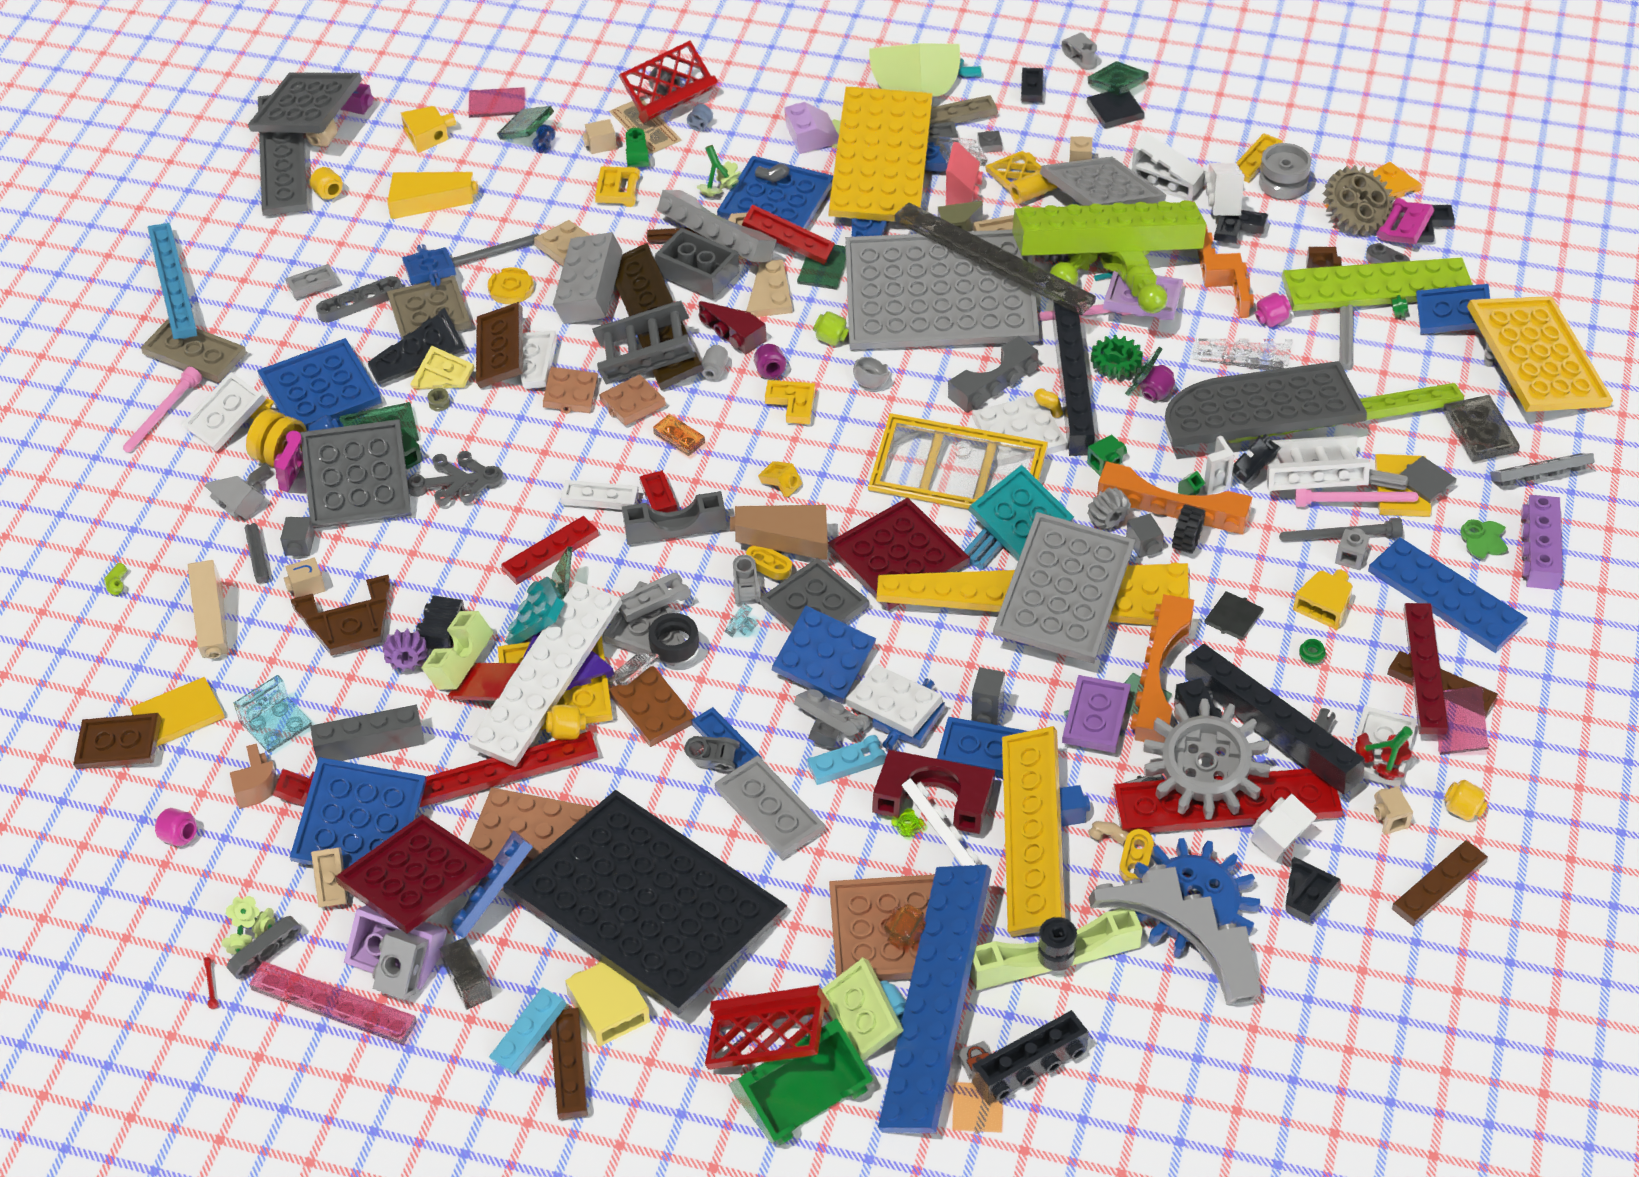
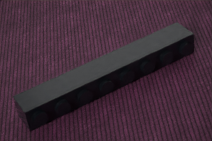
M1077 298L1053 299L1052 323L1069 456H1088V446L1094 444L1095 432Z
M1202 644L1185 657V679L1192 681L1202 678L1205 687L1210 688L1215 701L1225 708L1229 704L1235 705L1234 715L1244 722L1254 718L1257 721L1256 731L1339 792L1345 795L1363 781L1365 758L1208 645Z

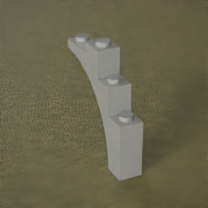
M1164 864L1152 866L1142 877L1143 883L1139 879L1124 882L1122 886L1113 887L1112 883L1096 886V889L1088 897L1090 908L1114 907L1133 910L1157 918L1176 929L1194 944L1209 963L1220 983L1226 1005L1255 1001L1261 995L1246 926L1237 927L1236 924H1226L1220 926L1218 930L1211 896L1201 898V894H1192L1184 897L1183 900L1176 867L1166 868Z

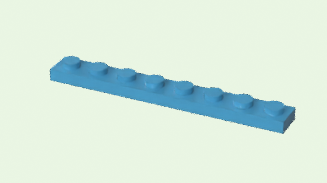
M171 224L147 226L173 339L197 336Z

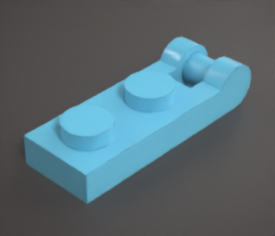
M870 735L861 742L807 758V765L816 785H820L884 764L886 753L883 749H880L881 743L878 737ZM869 752L871 753L869 756L864 757L863 755Z

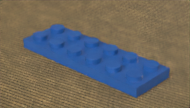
M1401 537L1369 565V573L1416 603H1431L1433 614L1495 654L1527 623L1528 617Z

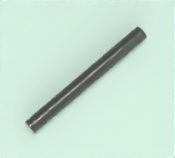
M536 233L451 259L454 266H459L534 244V238L539 234Z

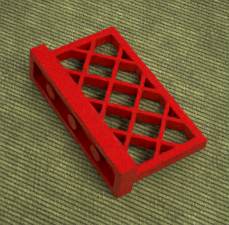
M691 40L619 74L620 80L640 113L638 117L642 124L712 90L719 83L716 76H711ZM688 48L692 55L691 61L680 57L681 50ZM664 58L675 60L673 69L663 66ZM679 62L689 65L687 74L677 71ZM651 66L658 69L656 78L645 74L646 67ZM692 68L700 69L704 77L698 79L691 76ZM661 70L672 74L670 83L659 79ZM632 74L640 77L638 86L631 84L627 76ZM675 75L686 79L684 87L673 84ZM643 79L654 82L653 91L641 88ZM658 84L668 87L667 95L663 96L656 93ZM640 93L651 96L649 104L643 106L639 99Z
M815 985L711 1001L709 1011L713 1015V1021L705 1059L706 1068L711 1070L817 1055L823 1014L829 1012L830 1005L821 987ZM814 1014V1017L805 1025L799 1021L805 1015ZM788 1018L777 1029L772 1025L778 1019ZM761 1022L750 1033L745 1029L750 1023ZM796 1024L800 1029L788 1039L783 1035ZM734 1026L724 1036L720 1035L722 1027ZM769 1028L773 1033L762 1043L756 1038ZM740 1032L746 1035L736 1046L729 1043ZM808 1034L810 1036V1044L797 1047L795 1044ZM779 1038L785 1042L777 1050L770 1051L768 1049ZM752 1042L757 1045L750 1054H741ZM724 1046L730 1049L722 1058H716V1054Z

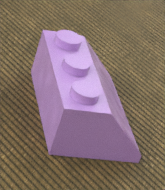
M367 905L357 908L343 963L373 973L376 964L379 963L381 954L379 945L385 934L399 928ZM425 921L409 932L429 940L417 985L419 990L422 989L441 956L447 929ZM395 958L396 966L400 969V961Z

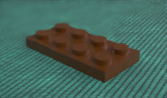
M516 302L477 316L476 383L481 389L523 374V307L521 304Z

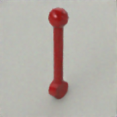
M205 957L203 959L209 993L207 1006L210 1009H216L219 1002L215 999L210 957Z

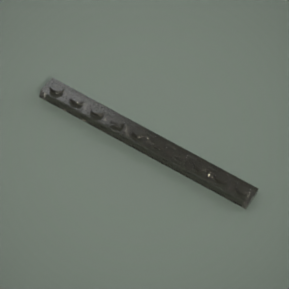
M910 202L895 213V222L1081 316L1095 304V295Z

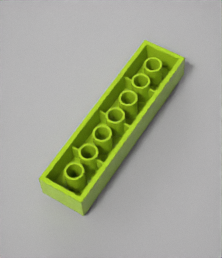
M1189 200L1172 203L1160 201L1158 203H1114L1113 205L1094 203L1089 206H1079L1076 204L1061 207L1047 205L1045 207L1024 206L1022 208H1014L1012 234L1021 256L1203 249L1207 224L1196 203Z

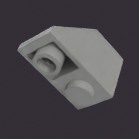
M239 476L207 482L204 486L211 492L209 497L219 505L224 503L226 505L224 510L234 518H237L239 515L248 520L265 499V496Z

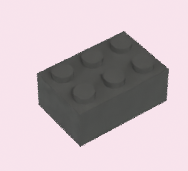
M680 228L655 253V261L663 278L712 299H715L740 272L738 251L684 228Z

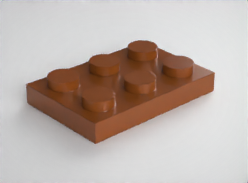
M654 666L609 688V695L649 747L692 726V719L695 716Z

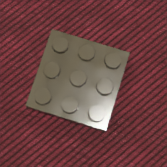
M455 276L440 279V285L437 286L435 282V287L429 281L387 291L401 340L403 336L419 328L427 319L436 316L444 307L456 331L471 328L470 319Z

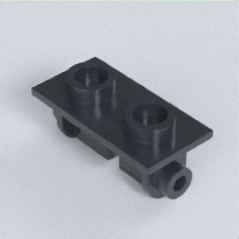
M1266 434L1262 437L1259 436L1248 448L1254 454L1251 458L1244 452L1233 464L1232 472L1245 484L1255 480L1260 474V470L1267 463L1274 460L1277 452L1281 449Z

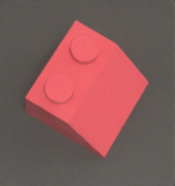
M953 142L946 170V205L974 202V200L979 198L980 186L978 185H982L983 182L980 162L961 144Z

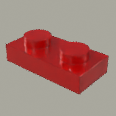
M663 470L639 476L640 485L652 509L665 513L678 511L677 503Z

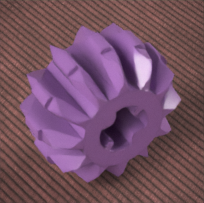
M408 627L405 632L396 629L394 635L388 634L383 644L385 663L390 664L392 670L400 667L402 673L406 668L414 672L416 666L423 665L424 659L428 654L425 637H420L418 630L410 633Z

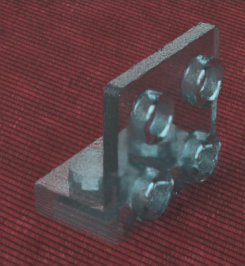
M278 674L233 702L240 724L268 753L312 725L311 720L288 697L284 680Z

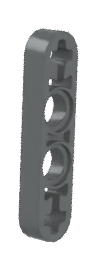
M389 276L323 300L316 305L318 319L326 323L333 322L389 301L387 291L402 288L401 280L398 277ZM370 293L376 294L373 297H365V295ZM348 301L354 302L351 305H343L345 302Z

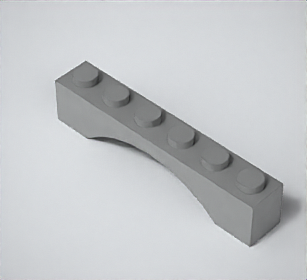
M662 190L657 207L658 212L714 242L738 251V255L751 262L771 261L777 241L774 238L712 213L703 207L696 197L682 190Z

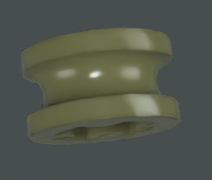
M436 388L428 393L427 399L431 410L440 412L450 406L447 390Z

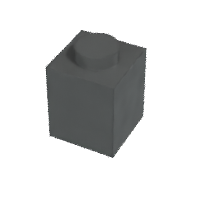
M1151 513L1127 520L1126 537L1135 539L1133 549L1139 558L1162 551L1164 534Z
M311 517L285 518L280 538L285 556H310L315 536Z

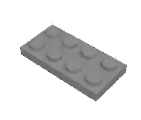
M758 755L714 783L715 790L781 859L825 831V824Z

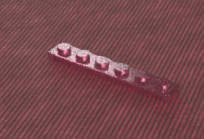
M263 961L249 983L252 991L403 1046L417 1023L415 1015Z

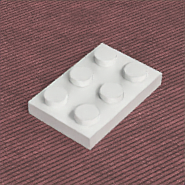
M230 372L187 417L182 425L186 430L217 452L266 399L260 392Z
M878 664L872 668L846 698L847 706L911 737L916 734L943 702L942 694Z
M1364 705L1352 750L1356 752L1357 736H1360L1362 733H1367L1370 742L1375 744L1387 741L1390 735H1397L1404 726L1411 728L1413 734L1407 740L1409 742L1408 748L1410 749L1417 719ZM1381 748L1373 750L1374 761L1364 764L1363 778L1395 787L1399 786L1400 788L1402 778L1385 780L1373 768L1374 764H1388L1381 759L1383 751ZM1402 761L1400 765H1393V767L1404 773L1407 761Z

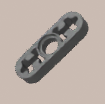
M292 916L282 918L237 952L228 961L226 968L236 979L244 978L292 942L300 934L302 926Z

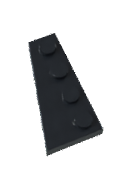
M445 307L436 316L423 322L412 333L409 332L403 336L402 340L389 346L368 361V367L377 385L418 370L431 346L452 355L465 350V346Z

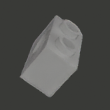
M399 929L385 934L379 945V951L381 952L379 963L376 964L372 974L374 979L372 989L402 1000L415 995L429 940L411 933L406 934ZM395 958L400 961V969L396 966Z

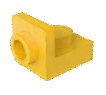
M772 461L758 475L762 484L779 486L784 497H789L802 485V481L793 463Z

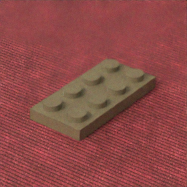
M169 318L141 346V351L144 355L183 370L187 367H193L200 372L202 377L218 383L247 354V351L243 345L197 328V336L173 339Z

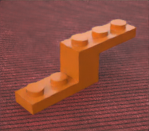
M1206 225L1203 249H1197L1204 287L1232 286L1239 318H1248L1249 310L1254 306L1253 294H1249L1250 279L1246 278V262H1242L1241 253L1216 254L1215 248H1211L1213 242L1212 232H1208Z

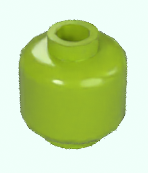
M827 311L824 315L820 313L813 327V331L816 332L815 337L831 346H836L839 341L844 342L849 329L846 328V319L831 311Z

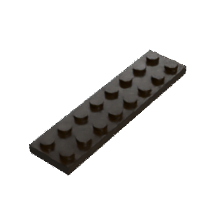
M648 243L622 254L615 285L629 316L674 302ZM680 321L683 336L688 335L683 321ZM671 324L658 328L660 343L674 339ZM649 331L637 335L642 348L651 346ZM696 350L695 357L652 370L661 390L704 370Z

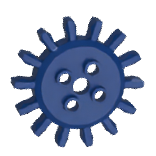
M1185 838L1178 839L1176 846L1177 857L1171 859L1158 845L1153 847L1151 857L1157 865L1164 864L1166 868L1176 867L1183 900L1184 897L1188 896L1187 891L1192 889L1199 891L1202 897L1211 896L1218 930L1220 926L1236 924L1237 927L1246 926L1250 936L1255 923L1237 914L1238 910L1258 912L1260 898L1240 896L1241 890L1253 886L1255 877L1253 873L1234 878L1231 875L1230 871L1234 869L1238 858L1235 853L1226 857L1219 864L1210 859L1213 854V842L1209 840L1202 847L1201 856L1189 855ZM1137 862L1134 874L1142 879L1150 867ZM1209 884L1214 885L1217 888H1212ZM1135 911L1139 922L1153 918L1157 924L1152 928L1148 942L1153 945L1164 934H1169L1176 938L1173 946V956L1179 958L1185 950L1186 942L1190 941L1176 929L1159 919Z

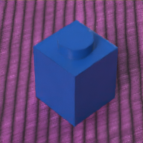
M1081 785L1060 788L1061 827L1086 823V813L1090 811V801L1088 795H1083Z

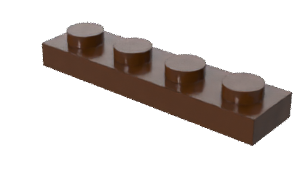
M1399 650L1388 668L1387 675L1413 686L1409 654ZM1440 668L1444 700L1486 718L1497 700L1498 693Z
M1465 840L1393 903L1392 910L1410 925L1416 926L1487 863L1488 856L1468 840Z
M579 1008L563 1009L550 1026L558 1120L588 1116Z

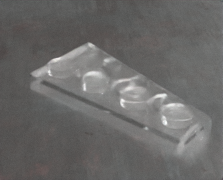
M1195 338L1191 359L1199 360L1200 362L1219 363L1225 366L1246 367L1251 370L1267 371L1288 368L1293 339H1285L1284 343H1273V339H1263L1262 343H1251L1249 339L1229 342L1226 338Z

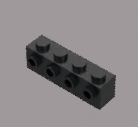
M1070 1010L972 1064V1084L988 1105L996 1100L1002 1101L1021 1086L1027 1087L1044 1073H1052L1064 1062L1081 1057L1087 1050L1089 1031L1073 1010Z

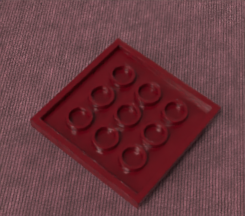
M908 497L828 542V551L875 598H877L879 575L956 572L970 564V557ZM880 602L888 611L900 605L899 603Z
M422 814L335 877L339 886L408 934L489 874L494 864L491 859Z

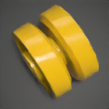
M267 409L262 411L249 428L246 437L247 454L251 459L267 463L270 467L274 468V461L279 453L282 454L287 445L286 436L288 432H306V426L302 421L285 416L276 410Z

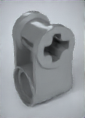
M1083 32L1062 40L1061 48L1063 53L1081 69L1091 70L1097 66V59L1095 58L1097 44L1090 40Z
M739 555L733 560L735 604L748 600L760 602V583L757 578L755 560L749 555Z

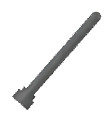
M1400 517L1389 518V521H1385L1384 524L1285 531L1280 533L1279 539L1287 542L1338 538L1343 536L1345 529L1352 530L1354 528L1363 530L1366 535L1385 534V536H1390L1391 538H1402L1403 524Z

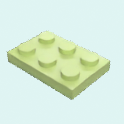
M865 958L860 959L822 988L830 1002L829 1013L832 1020L836 1018L839 1020L862 1061L904 1031L869 960Z

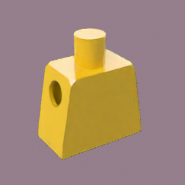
M435 106L400 113L403 130L417 153L447 141L448 134L446 128L456 125L453 113L441 116Z
M1337 569L1333 575L1323 570L1318 571L1296 592L1293 611L1338 630L1350 602L1353 585L1348 582V573L1341 569Z

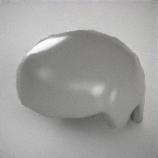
M861 357L855 361L853 367L854 378L860 385L866 388L875 389L882 386L890 374L888 364H882L873 357Z

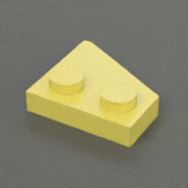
M431 346L410 385L413 389L464 388L475 366L468 361Z

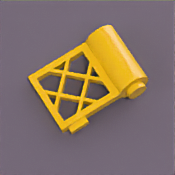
M1022 150L985 165V171L1010 191L1012 199L1017 204L1058 188L1040 174L1041 165L1036 162V157L1030 152L1025 153ZM1021 159L1025 162V163H1015L1016 161H1019V160H1021ZM1003 168L1006 169V171H1001L997 169ZM1011 169L1022 170V171H1021V172H1014V171H1011ZM1026 170L1036 171V172H1034V173H1027ZM1007 178H1014L1017 180L1010 182L1009 180H1007Z

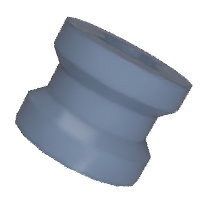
M697 104L686 119L690 128L702 132L714 116L712 110L707 105Z

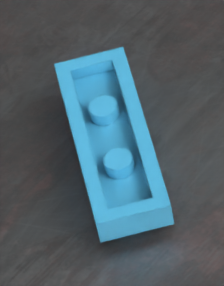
M542 987L490 1054L489 1058L492 1062L514 1075L567 1003L563 998Z

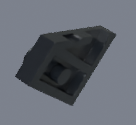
M1293 857L1285 903L1286 912L1311 923L1341 887V879L1299 858Z

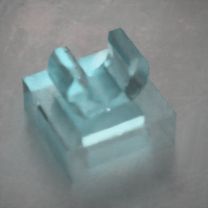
M744 603L731 618L724 632L733 638L740 631L743 636L749 638L754 632V628L758 625L754 619L749 617L753 608Z

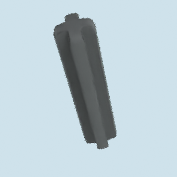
M256 523L247 524L244 529L255 580L258 584L267 583L269 574L258 525Z

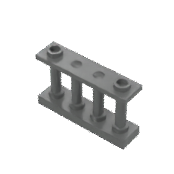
M682 300L592 328L599 345L605 347L606 360L597 363L598 371L605 384L696 356L695 349L688 335L683 336L680 321L689 319ZM671 324L674 339L660 343L658 328ZM649 331L651 346L638 350L636 335ZM627 338L629 353L615 357L613 342Z

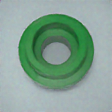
M1396 295L1397 298L1391 299L1395 318L1401 316L1402 319L1405 318V313L1409 312L1406 298L1401 299L1400 295Z
M1307 639L1299 648V656L1307 663H1319L1325 658V647L1317 639Z

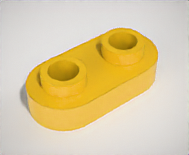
M750 546L746 550V555L751 556L755 560L756 571L774 580H784L792 574V561L788 557L772 549L758 546Z
M1133 830L1126 837L1119 865V874L1124 881L1135 879L1142 881L1141 878L1128 871L1131 868L1135 869L1137 862L1149 866L1154 840L1151 834L1145 830ZM1138 844L1141 845L1143 848L1137 849L1134 847V845Z

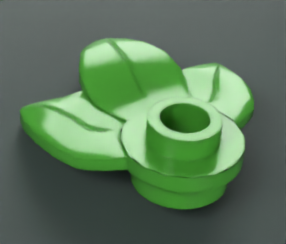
M1476 519L1468 520L1462 525L1460 534L1467 541L1466 547L1473 556L1484 559L1487 553L1500 555L1508 551L1506 543L1500 537L1505 531L1506 527L1495 521L1482 523Z

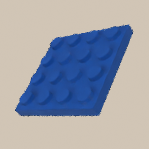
M752 155L738 178L739 182L730 189L719 206L717 215L728 220L731 214L747 213L753 204L807 229L832 188L833 175L785 164L789 167V174L777 182H771L756 177V168L761 166L770 169L777 164L785 163Z
M346 338L257 370L258 376L271 400L274 401L277 411L285 416L302 421L306 426V431H308L310 424L324 415H329L333 419L336 417L341 419L382 403L379 392Z
M319 757L289 858L291 862L313 865L311 852L341 847L345 870L417 818L427 781L426 776Z

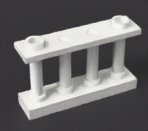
M1356 435L1272 440L1281 449L1277 452L1275 459L1266 464L1268 491L1368 485L1370 462L1368 458L1356 459Z

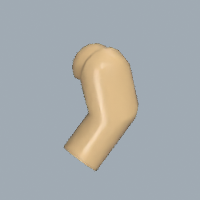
M1095 821L1091 824L1092 828L1089 829L1088 834L1092 838L1099 841L1106 834L1124 846L1129 833L1122 831L1120 826L1105 821Z

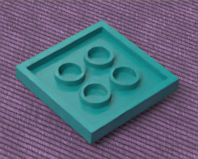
M1020 465L971 504L968 509L1018 561L1037 512L1071 522L1074 518L1023 465Z

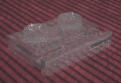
M938 137L935 145L940 146L939 151L947 164L953 142H958L980 162V166L986 165L988 158L980 145H976V139Z

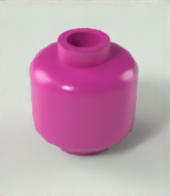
M1273 292L1257 302V311L1254 313L1260 324L1265 323L1268 327L1272 328L1287 320L1290 316L1289 311L1292 308L1284 294L1280 295Z
M170 807L162 811L156 819L155 833L162 842L175 846H184L196 835V820L190 812Z

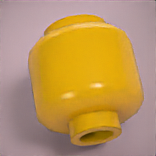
M320 167L312 173L310 187L322 199L329 200L339 195L343 188V181L331 168Z
M554 705L551 711H547L546 732L551 733L554 739L574 740L578 738L580 730H585L586 716L585 714H580L578 706Z
M1460 780L1458 783L1454 781L1443 798L1446 801V809L1449 812L1467 821L1474 818L1475 815L1481 817L1488 805L1484 801L1485 791L1467 780Z

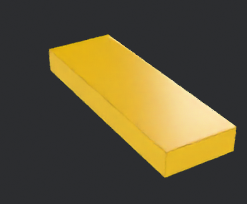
M1263 133L1236 162L1239 170L1244 173L1245 182L1250 183L1260 172L1263 152L1274 144L1283 143L1282 140Z

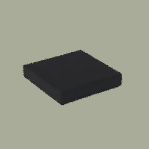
M1127 87L1087 97V105L1104 129L1144 119V110Z

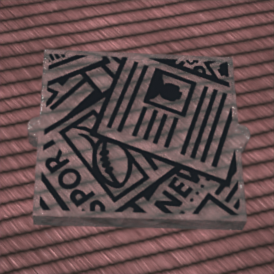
M649 652L634 655L614 671L612 677L607 678L608 685H628L660 659L659 655L650 654Z

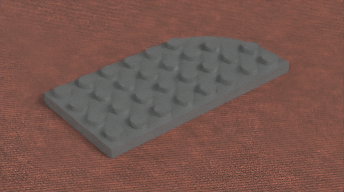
M1340 361L1203 380L1188 386L1176 394L1169 402L1165 411V430L1172 447H1185L1200 443L1209 444L1215 442L1218 436H1223L1225 440H1235L1244 437H1258L1264 434H1282L1288 431H1305L1311 428L1367 421V412Z

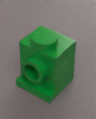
M1111 434L1088 446L1087 464L1101 476L1106 461L1119 465L1123 463V456L1127 454V448L1123 442Z

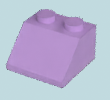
M807 102L784 107L786 127L799 154L838 144L839 135L827 112Z

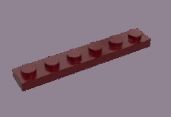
M1405 603L1403 612L1419 734L1446 735L1448 724L1431 603Z

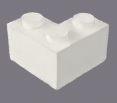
M1293 794L1286 800L1280 797L1270 808L1272 812L1267 809L1252 827L1255 832L1250 840L1274 862L1317 817Z

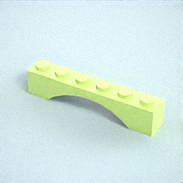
M1116 909L1105 912L1092 922L1077 929L1076 952L1072 965L1140 948L1142 926L1135 911ZM994 941L976 946L970 972L976 991L1052 971L1045 968L1038 959L1039 942L1014 944Z

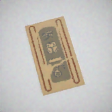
M640 97L639 99L643 106L647 105V103ZM633 101L609 110L626 130L634 127L644 130L649 154L683 141L660 116L642 124L638 117L640 113Z

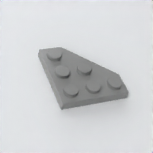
M639 581L634 590L647 585V583ZM668 604L630 622H627L619 611L604 634V642L645 655L649 658L652 657L654 660L672 666L676 664L667 663L656 658L649 645V627L652 622L661 615L673 613ZM680 631L666 632L658 639L666 645H678L685 642Z

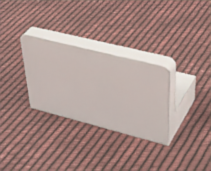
M1223 436L1216 438L1215 453L1207 455L1204 478L1206 484L1203 486V490L1207 495L1230 489L1235 455Z

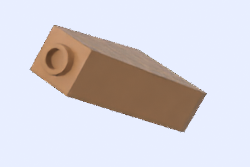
M826 505L735 506V516H730V532H735V542L827 560Z

